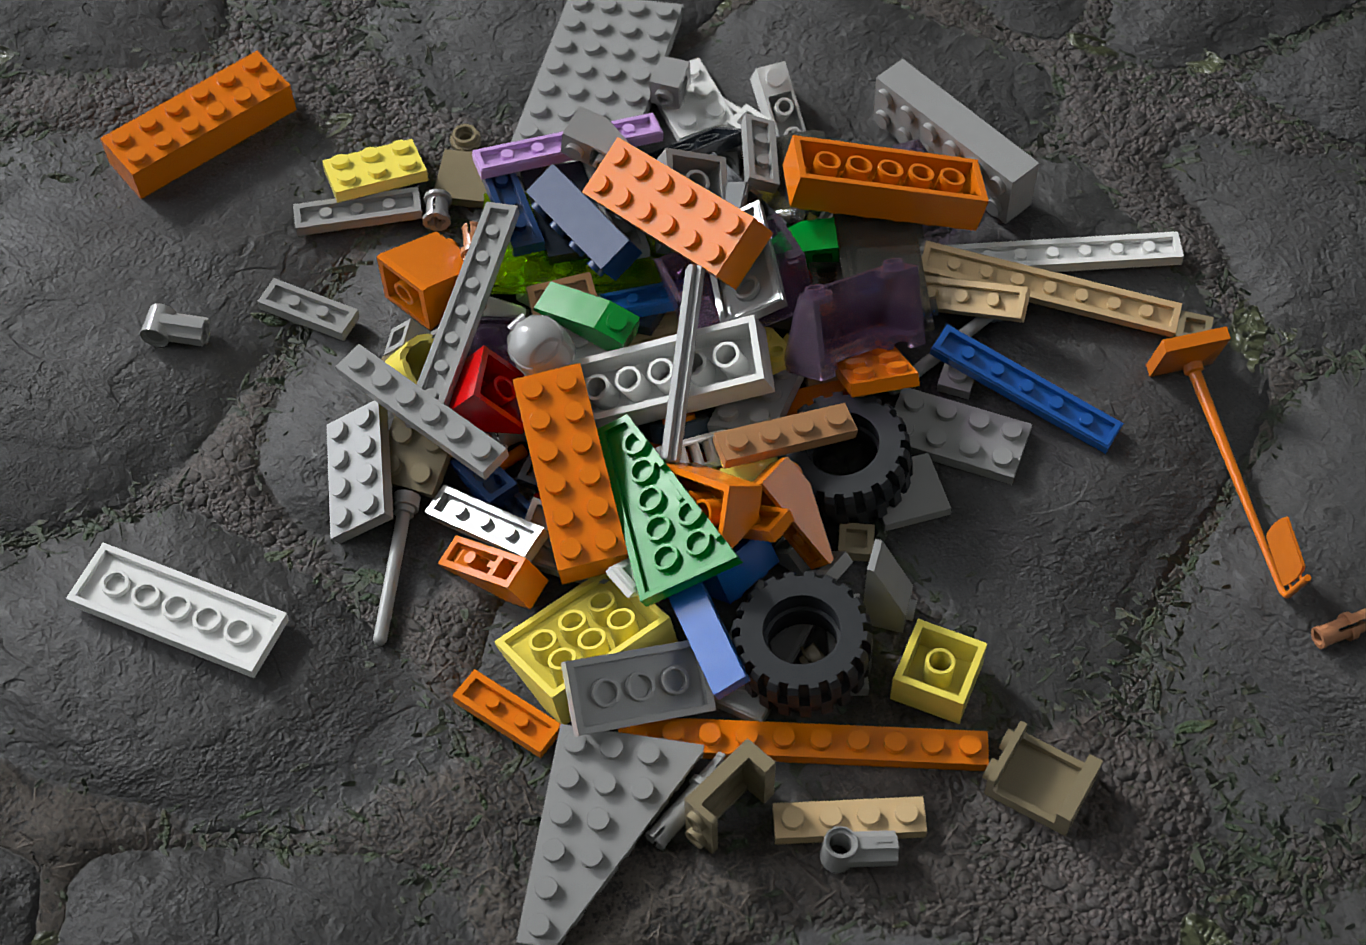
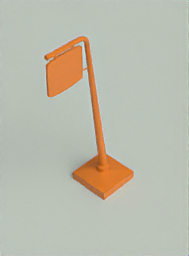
M1225 326L1163 339L1146 364L1149 376L1152 377L1183 370L1185 376H1189L1278 592L1285 599L1291 598L1311 580V576L1308 574L1304 577L1302 576L1305 570V563L1289 517H1284L1276 521L1267 532L1265 538L1202 374L1204 365L1213 364L1231 339L1228 328ZM1299 578L1300 580L1292 586V583ZM1285 585H1289L1290 589L1286 591Z

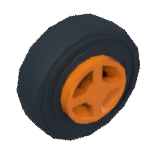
M694 412L687 413L683 440L709 433L707 427L709 422L708 415L695 414ZM666 419L650 425L651 438L654 444H663Z

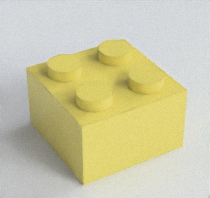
M918 619L893 677L890 699L960 724L982 668L988 643Z

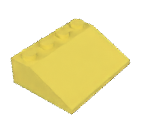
M603 574L587 579L494 642L542 707L557 722L568 724L571 722L561 662L675 643L678 640L670 616L655 603L646 607L640 602L639 595L627 598L609 576ZM603 579L609 580L605 584L600 583V581Z

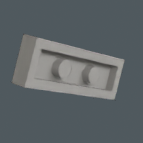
M745 113L741 121L744 180L758 191L775 194L780 185L775 121Z
M273 278L257 301L260 310L342 341L346 339L360 318L359 311L356 308Z

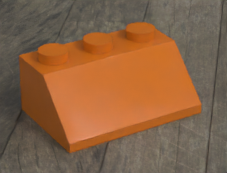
M666 463L732 549L758 522L762 485L699 463Z

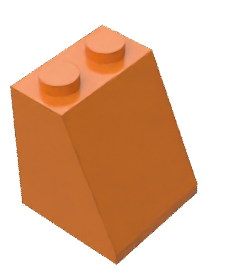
M436 231L382 252L377 256L385 297L430 331L441 322L464 262L463 258L461 259V249L458 244L451 238L446 239Z

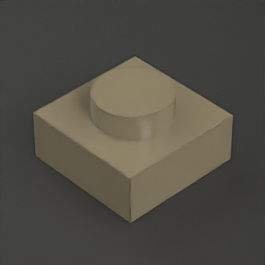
M1181 310L1175 337L1211 330L1214 317Z
M858 523L840 524L838 551H846L854 561L869 562L874 545L875 525Z

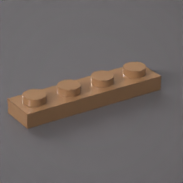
M841 403L715 432L713 443L723 467L726 469L854 439L858 429L846 404Z

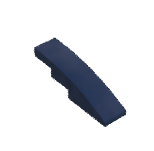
M454 458L450 461L451 467L476 499L525 519L531 503L519 492L518 484L500 466L485 480Z

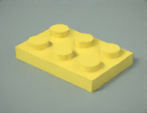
M412 139L397 140L392 144L376 148L367 147L359 152L347 155L338 154L330 159L322 160L325 174L337 203L429 181L427 169Z

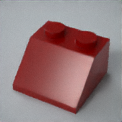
M484 345L466 358L449 403V408L483 432L522 434L525 430L513 379L524 377L525 375Z

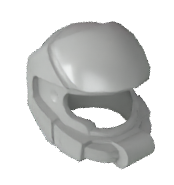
M521 313L507 326L510 330L507 338L508 354L517 365L516 367L525 376L569 366L572 363L573 357L576 354L575 344L565 329L552 318L546 315H530L525 317Z

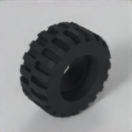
M843 391L832 392L833 396L824 398L823 395L813 399L814 403L812 405L804 404L797 410V414L845 403L858 429L856 438L778 456V460L788 456L791 461L799 465L803 475L811 484L823 524L828 526L832 522H838V526L853 522L868 524L869 518L874 516L877 519L882 518L888 514L887 508L889 506L895 508L902 501L901 493L905 494L911 484L910 477L913 475V460L910 438L902 417L897 416L896 410L890 404L882 406L881 399L873 395H869L868 398L863 396L852 398L851 395H843ZM842 443H860L870 447L877 453L874 460L866 468L850 475H831L815 466L819 457L826 450Z
M808 571L804 572V576H795L794 572L784 573L783 579L776 581L775 577L764 581L763 589L754 588L747 595L748 603L742 602L736 611L737 619L733 621L732 643L751 680L745 684V690L753 698L759 695L760 705L768 710L772 709L773 706L778 707V712L781 715L791 716L792 711L800 712V718L811 717V712L819 710L821 715L832 712V705L837 703L840 707H843L850 702V692L854 694L859 693L864 686V678L870 674L873 657L870 615L866 614V606L861 598H854L853 590L846 584H841L840 587L837 586L836 578L824 575L822 579L816 577V572ZM799 624H809L823 628L837 640V645L830 654L810 664L785 662L768 649L770 642L779 632Z

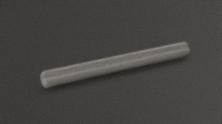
M695 264L688 265L685 270L661 451L662 459L666 463L677 464L681 460L705 269L701 265Z

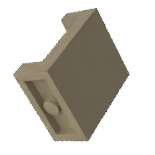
M1020 721L1015 731L1007 730L999 749L1003 750V753L999 760L994 758L990 760L983 774V778L987 780L984 794L1066 836L1099 775L1103 760L1089 754L1086 761L1083 762L1026 733L1028 724Z
M748 738L684 799L685 834L687 838L697 848L702 849L705 847L712 854L718 849L717 819L747 790L764 804L774 795L776 762Z

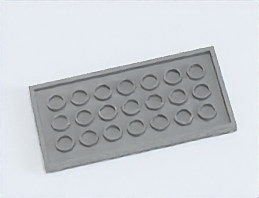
M567 0L511 142L564 131L579 106L604 116L610 121L648 114L652 105L649 81L660 56L669 57L684 15L683 4L648 0Z

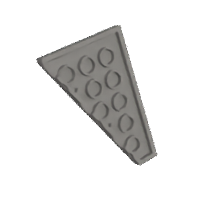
M560 724L516 940L517 945H561L564 942L568 932L573 926L577 925L584 915L583 912L598 893H601L619 869L623 859L629 856L635 848L636 842L648 826L653 824L669 803V798L681 787L685 777L697 761L702 759L704 745L613 731H603L574 737L572 725Z

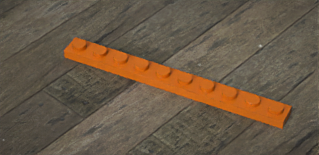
M672 718L618 729L620 733L704 745L702 759H713L718 752H722L726 755L723 760H726L748 738L775 762L985 771L989 764L988 731Z

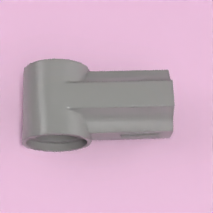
M156 303L149 308L140 331V337L147 344L156 347H164L169 342L203 347L204 344H208L211 323L207 317L179 314L172 307Z
M833 827L824 837L820 860L827 870L834 873L845 872L850 867L897 866L898 836L895 831L853 832L847 827ZM839 845L844 847L848 853L837 854L830 847Z

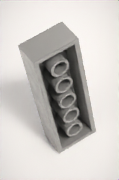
M904 59L876 77L873 121L881 129H885L901 145L907 146L912 151L977 159L989 200L986 210L990 215L997 217L1003 223L1007 224L1032 205L1039 162Z

